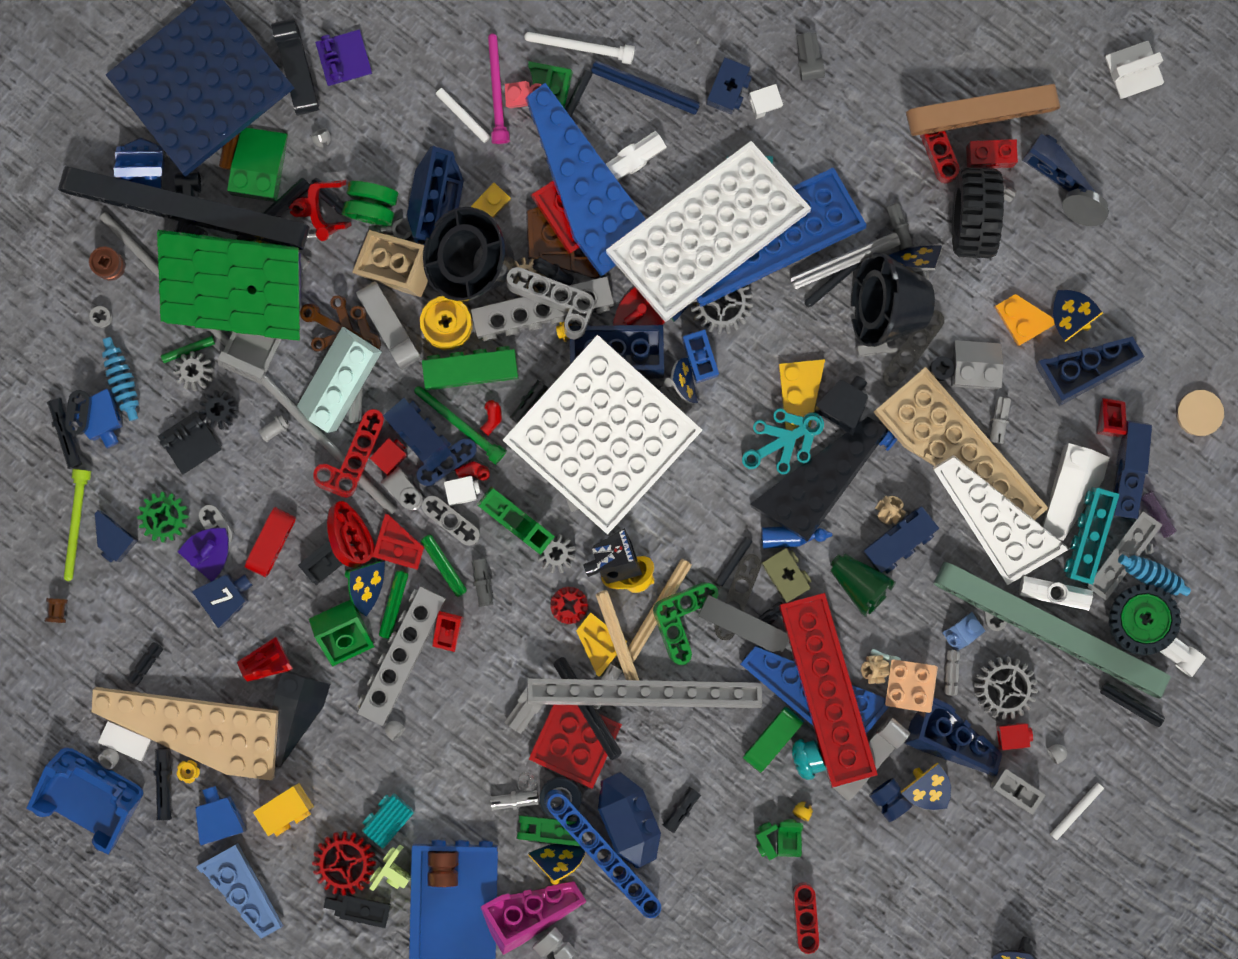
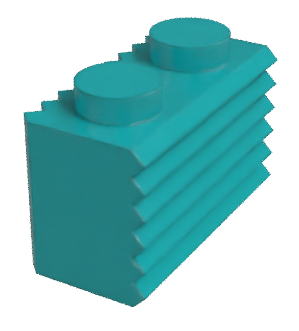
M395 793L391 797L386 794L378 804L380 810L375 815L370 813L362 822L365 825L362 832L382 849L386 847L415 813Z

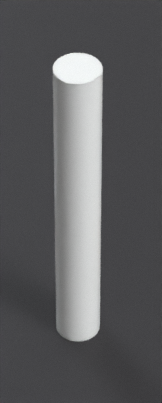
M443 88L436 92V95L484 143L490 139L491 136Z
M1097 782L1050 835L1055 840H1058L1104 788Z

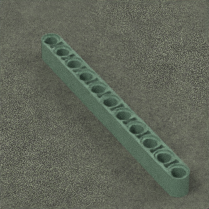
M943 562L933 582L938 588L1155 698H1162L1171 678L1165 672L953 564Z

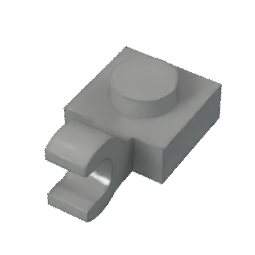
M861 343V346L855 348L857 358L878 355L880 353L892 354L898 350L897 348H889L887 343L877 347H868Z

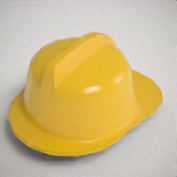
M637 556L642 575L609 584L605 583L601 576V581L611 589H627L632 593H640L651 584H654V577L652 575L654 563L646 556Z

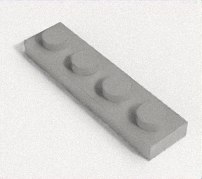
M1143 511L1097 572L1093 585L1088 584L1087 587L1107 600L1127 573L1125 566L1118 563L1119 556L1122 554L1127 557L1132 555L1140 556L1162 524Z

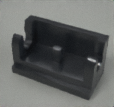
M329 540L298 564L300 569L316 586L343 565L335 557Z

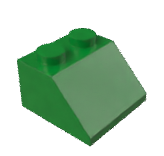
M351 599L309 618L314 637L332 667L375 647L361 615Z

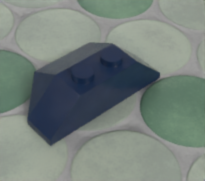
M431 146L415 170L406 215L414 238L426 241V238H430L436 226L434 224L445 213L459 208L464 180L452 151Z
M621 772L601 780L598 811L616 854L633 864L635 868H640L656 860L661 832L643 789Z

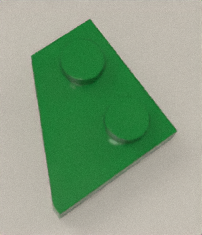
M529 61L528 67L533 80L532 84L539 83L543 85L546 83L565 108L573 71L567 68Z

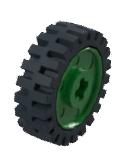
M1150 584L1133 586L1123 591L1113 602L1108 616L1110 632L1117 644H1120L1123 649L1130 651V653L1139 655H1151L1166 649L1175 640L1181 624V612L1177 607V602L1171 598L1172 595L1163 591L1164 589ZM1147 615V621L1150 623L1143 625L1140 617Z

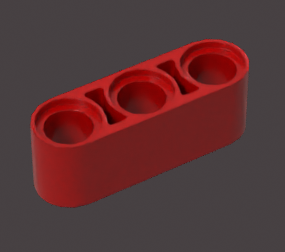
M940 131L920 135L937 179L945 184L952 182L959 174L960 169L946 132ZM941 145L945 153L938 155L934 152L933 147ZM942 167H950L953 170V175L945 176L942 172Z
M277 507L273 508L246 561L245 568L265 578L269 575L295 523V516Z
M802 882L798 883L793 889L796 942L802 952L811 954L817 951L819 947L816 895L814 889L808 883ZM803 888L810 890V896L807 900H800L798 898V892ZM804 912L812 914V920L807 924L800 922V916ZM805 936L814 938V943L811 947L802 946V939Z

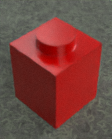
M388 438L369 459L389 475L408 455L404 452L406 447L398 439L392 441Z
M1027 723L996 726L1000 750L1030 747V742L1033 741V731L1031 727L1028 728Z

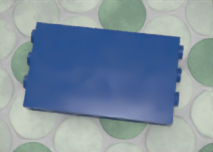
M432 840V844L412 845L409 959H496V942L491 936L481 910L482 905L497 898L498 845H493V841H479V845H469L467 840H457L455 844H446V840ZM429 851L459 852L458 866L455 867V870L458 872V886H428V872L432 870L428 866Z

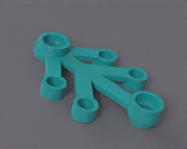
M783 408L776 409L773 414L776 422L783 423L786 421L799 426L792 431L768 425L761 419L756 420L753 424L755 433H765L779 438L758 450L749 449L745 451L742 456L743 465L748 469H755L760 465L762 458L784 446L781 460L777 462L776 469L780 474H787L790 471V459L795 441L803 435L804 440L802 448L797 451V459L801 463L808 462L811 458L810 449L813 438L820 434L824 428V420L819 414L812 412L802 417L787 413ZM781 411L785 414V417L778 419L776 414ZM815 420L817 425L814 428H810L808 422ZM758 423L764 424L765 428L762 431L756 429ZM801 452H807L808 457L806 459H801L799 457V454ZM748 455H754L756 460L749 462L747 460ZM785 463L788 468L782 471L779 469V465Z

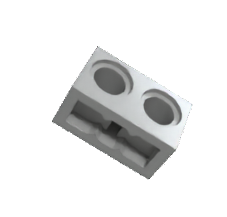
M1003 767L1000 768L997 776L989 785L990 788L1032 815L1045 797V794Z

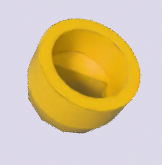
M799 802L794 807L792 813L808 822L813 813L812 806L809 805L805 808L806 802Z

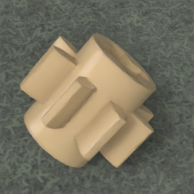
M884 496L875 507L879 510L878 518L885 524L894 523L896 525L906 514L902 510L904 507L902 500L896 496Z
M882 655L867 656V662H864L861 667L862 676L868 679L869 684L885 683V677L890 675L889 662L883 660Z

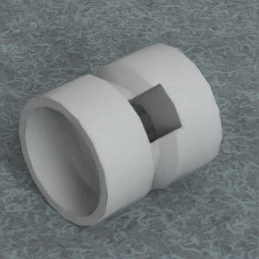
M556 927L550 929L532 947L540 957H546L547 959H571L577 952L569 942L563 941V935Z

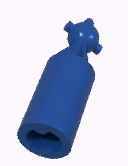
M782 526L761 528L762 548L800 547L807 543V541ZM818 528L808 542L813 539L823 542L827 538L832 537V533L823 528Z

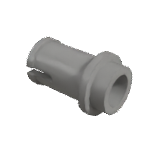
M283 415L275 416V420L258 430L266 442L282 431H287L290 425Z

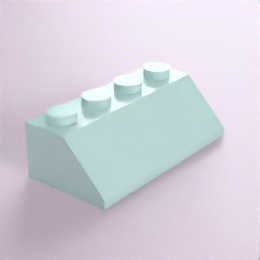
M342 327L297 405L308 421L327 433L337 431L382 351L345 327Z

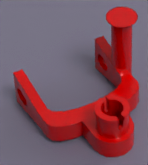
M346 180L315 182L308 189V197L296 199L289 207V209H292L290 213L294 217H311V222L317 229L316 237L320 241H326L330 235L339 231V229H347L352 226L351 221L326 223L321 216L319 208L320 189L342 187L346 185Z

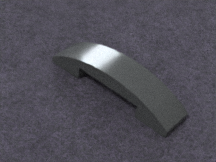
M707 595L698 614L699 617L779 656L782 655L789 641L787 633L710 595Z

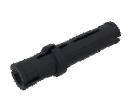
M62 398L50 400L47 402L53 419L51 424L56 429L67 469L81 466L82 462L80 461L73 435L65 427L66 413L62 404Z
M170 748L155 749L156 770H153V775L156 776V820H171L170 775H172V769H170Z

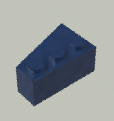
M921 506L913 510L875 540L862 553L877 571L881 573L885 571L888 574L898 566L896 562L899 559L910 557L916 552L914 549L920 543L924 545L934 537L933 533L940 528Z

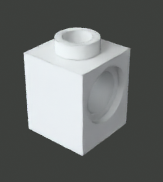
M472 476L444 482L450 506L478 500L477 495L481 494L478 480L473 481Z

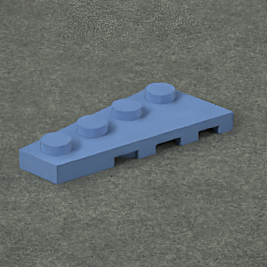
M238 843L196 867L208 877L215 889L218 888L227 898L225 900L238 910L243 920L261 939L283 927L281 920Z

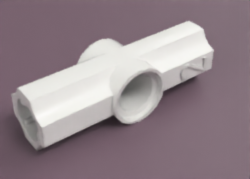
M654 131L638 143L625 147L617 154V157L606 163V166L617 181H619L627 174H633L644 167L648 160L667 147L660 135Z
M1023 576L1020 582L1019 596L1089 610L1092 603L1093 590ZM1055 586L1061 591V596L1057 600L1051 597V589Z

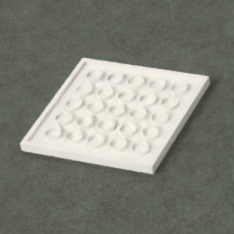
M597 335L505 436L503 441L608 534L699 435L702 429Z

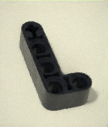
M295 19L272 23V32L279 48L286 78L294 87L290 95L296 115L299 116L318 111L319 105L300 31Z

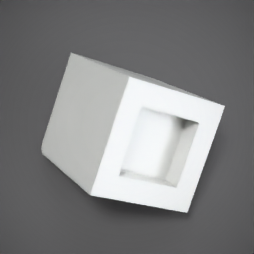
M776 84L749 93L748 98L756 119L764 117L766 112L783 106Z

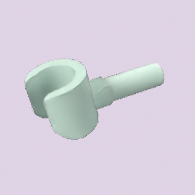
M874 649L870 653L874 656L882 655L883 660L889 661L890 667L893 659L901 660L897 656H890Z

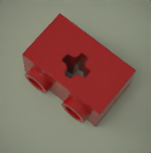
M1017 139L970 141L966 146L967 167L1013 168L1018 163Z

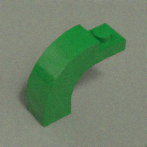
M490 487L477 503V506L540 555L555 537L493 487Z

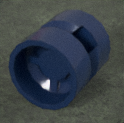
M894 778L885 781L869 794L875 805L882 807L881 813L888 822L896 820L913 806L900 793L901 788Z

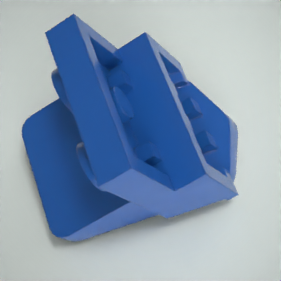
M138 138L124 146H117L115 151L114 177L162 189V174L165 164L164 149L161 146L144 138Z

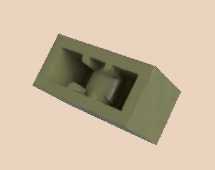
M787 548L761 563L785 603L809 590V583H811V579L806 571L803 570L801 572L796 565L799 560L793 550L788 552ZM784 568L793 571L791 581L788 578H782Z

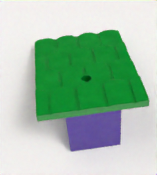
M164 230L157 231L161 322L300 341L301 253H299V248Z

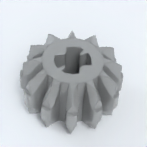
M191 351L190 359L183 354L181 358L184 362H175V365L181 368L180 370H174L173 373L174 375H181L176 382L178 384L184 382V389L188 390L191 386L193 391H198V384L203 389L207 387L204 383L205 379L212 382L213 379L207 376V373H213L214 369L206 368L211 364V360H204V354L200 353L196 358L195 352ZM196 366V370H198L199 372L197 375L193 374V377H191L192 374L189 372V370L191 367L195 369Z
M561 534L558 535L557 542H554L553 539L543 551L544 556L537 558L538 562L546 559L547 562L542 565L543 569H546L549 564L552 565L550 569L552 574L555 572V566H558L560 573L564 572L562 564H565L568 568L572 567L566 561L567 558L571 560L576 559V556L568 555V552L576 550L575 547L566 548L571 540L568 538L562 544ZM558 547V551L560 549L563 551V554L560 555V560L555 561L554 557L550 558V554L553 553V548Z

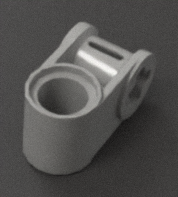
M399 466L381 481L383 486L404 508L417 510L422 506V494ZM409 494L412 496L416 495L414 498L415 504H407L409 501L407 496Z

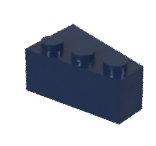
M403 398L386 412L383 417L432 472L452 454L448 448L451 444L443 435L438 436L433 431L436 427L428 418L424 420L419 415L421 410L413 400L408 403Z

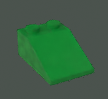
M247 127L240 132L227 188L231 196L270 202L278 200L288 134Z

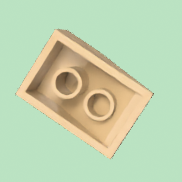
M369 230L352 273L401 292L422 297L428 282L423 267L424 245Z

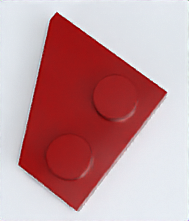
M385 514L372 557L418 570L424 547L390 515Z
M274 637L237 662L241 674L247 682L293 669L277 637Z

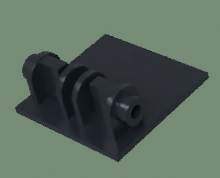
M197 411L158 435L161 446L167 450L182 475L222 450Z

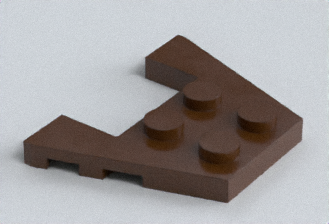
M539 207L526 212L529 259L541 257L551 264H558L561 269L594 279L599 278V273L587 257H575L574 251L568 254Z

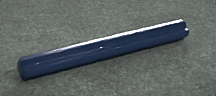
M595 61L593 63L591 72L595 75L695 115L699 110L700 103L698 101L602 62Z

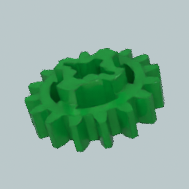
M161 492L158 498L153 493L152 501L144 499L146 507H139V510L143 512V515L137 516V519L143 520L139 528H146L147 530L144 535L149 536L152 534V541H157L159 537L161 543H166L167 537L171 541H175L174 535L182 536L183 533L180 529L182 527L188 528V525L184 523V520L190 518V516L184 515V511L188 507L180 506L183 500L179 498L175 501V494L171 493L167 498L166 492ZM164 502L161 507L157 509L152 508L157 503ZM174 507L177 509L178 518L173 513ZM165 513V516L168 517V520L162 521V519L159 518V515ZM149 517L153 520V527L149 523ZM175 526L171 531L163 533L166 527Z

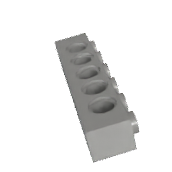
M607 277L570 285V287L592 294L595 297L593 311H596L597 314L609 312L610 307H614ZM557 293L555 295L558 301L568 298L564 293ZM525 297L471 309L478 339L483 338L484 342L497 339L496 335L506 333V336L519 334V329L537 330L542 328V324L551 322V325H557L560 322H565L568 313L549 307V313L546 316H540L536 310L540 305L544 304ZM582 301L577 303V307L581 310L589 308V305H585ZM518 310H523L527 313V318L522 322L514 319V314ZM502 316L504 324L500 327H494L491 324L493 317Z
M421 586L419 590L414 589L409 599V602L412 604L408 611H403L398 621L401 626L398 632L393 631L388 641L391 647L388 653H382L377 664L381 667L377 675L374 673L371 675L367 684L370 687L367 695L362 694L356 707L360 709L357 714L381 726L386 724L437 621L438 613L442 610L447 600L446 598ZM419 606H424L428 612L423 620L415 616V610ZM409 627H413L417 631V637L413 641H409L405 637V630ZM398 648L406 651L407 656L403 662L397 661L394 657V653ZM388 669L396 673V679L393 683H388L384 679V673ZM376 691L384 692L386 696L384 703L378 704L374 701L373 696Z

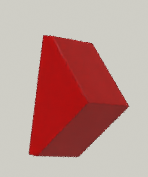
M1102 398L1096 434L1122 437L1127 434L1126 404L1124 401Z
M439 611L432 646L455 652L464 617Z

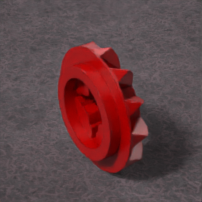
M564 587L553 595L550 607L553 616L558 621L564 624H574L582 620L586 615L588 602L584 593L579 589ZM562 597L569 601L578 599L573 606L576 614H573L570 610L560 611L565 606Z

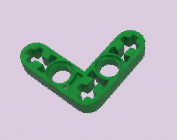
M703 582L659 600L653 607V614L668 656L676 664L685 665L692 657V651L680 617L702 608L706 597L696 598L693 592L696 595H701L705 592L704 588L711 590V593L708 595L716 599L718 598V589L711 583ZM688 595L691 598V605L688 608H682L680 605L681 598ZM663 605L668 608L675 606L678 612L676 609L668 610L667 616L660 614V611L663 610ZM671 626H676L678 635L673 639L668 638L667 630ZM677 643L679 649L685 651L682 654V659L675 656L678 654L677 646H671V644Z

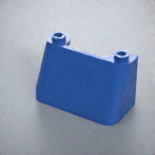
M63 748L45 766L26 809L39 817H47L54 812L59 813L94 833L92 844L97 850L109 855L144 793L137 784L112 770L104 768L101 764L72 748Z

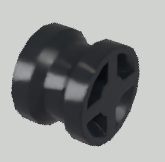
M941 356L930 364L929 371L938 381H944L953 375L955 366L950 358Z

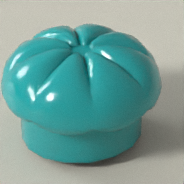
M803 739L795 741L792 747V758L796 764V770L802 778L813 780L816 773L826 771L822 754L815 740L805 743Z

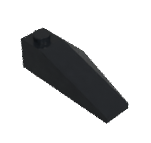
M289 671L281 674L271 709L279 711L276 767L281 768L304 733L323 709L331 684Z

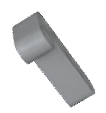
M515 267L509 270L507 273V287L511 292L568 313L564 323L565 335L573 340L583 336L593 312L594 300L590 294L523 268ZM517 277H520L521 281H519L517 284H514L513 280H516ZM528 280H530V282H529V289H526V285L528 284ZM540 284L545 287V291L536 293L533 287ZM557 293H564L568 298L561 302L556 300L555 295ZM586 301L589 304V308L581 310L577 307V303ZM572 322H577L580 324L581 329L572 331L568 325Z
M374 281L357 291L356 295L389 348L399 368L403 370L420 360V354L377 282Z
M890 716L884 720L868 739L876 770L895 748H899L910 735L907 729ZM869 778L837 786L833 789L847 801H850Z

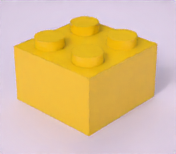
M298 783L253 813L267 836L274 833L277 837L291 828L289 824L291 821L294 820L297 824L311 815L309 810L314 806L300 783Z

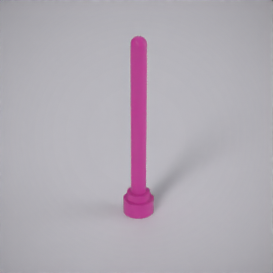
M492 33L488 36L495 128H493L491 133V142L493 144H505L510 142V135L507 127H504L497 36Z

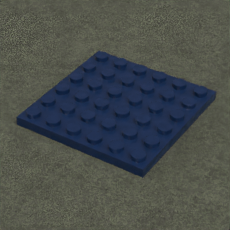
M197 0L105 74L185 177L294 89L293 85L224 0Z

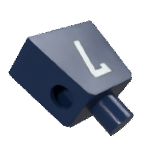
M226 574L195 589L192 593L217 628H222L247 604L248 600L243 592L252 587L253 584L246 574L236 581Z

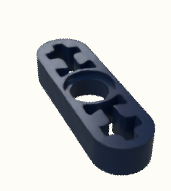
M470 439L458 441L449 450L453 451L455 449L456 453L462 451L461 445L465 443L467 446L472 445L470 455L462 454L459 456L462 461L458 463L456 456L451 454L450 457L454 461L453 466L450 469H443L441 465L437 466L443 474L439 476L438 472L432 474L433 480L430 482L427 479L422 480L424 476L423 471L427 470L430 472L424 464L417 471V480L424 486L434 485L455 471V469L473 459L477 453L476 444Z

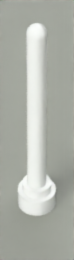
M527 32L524 35L525 40L529 42L618 57V60H622V63L632 64L635 46L625 44V47L620 46V48L532 32Z

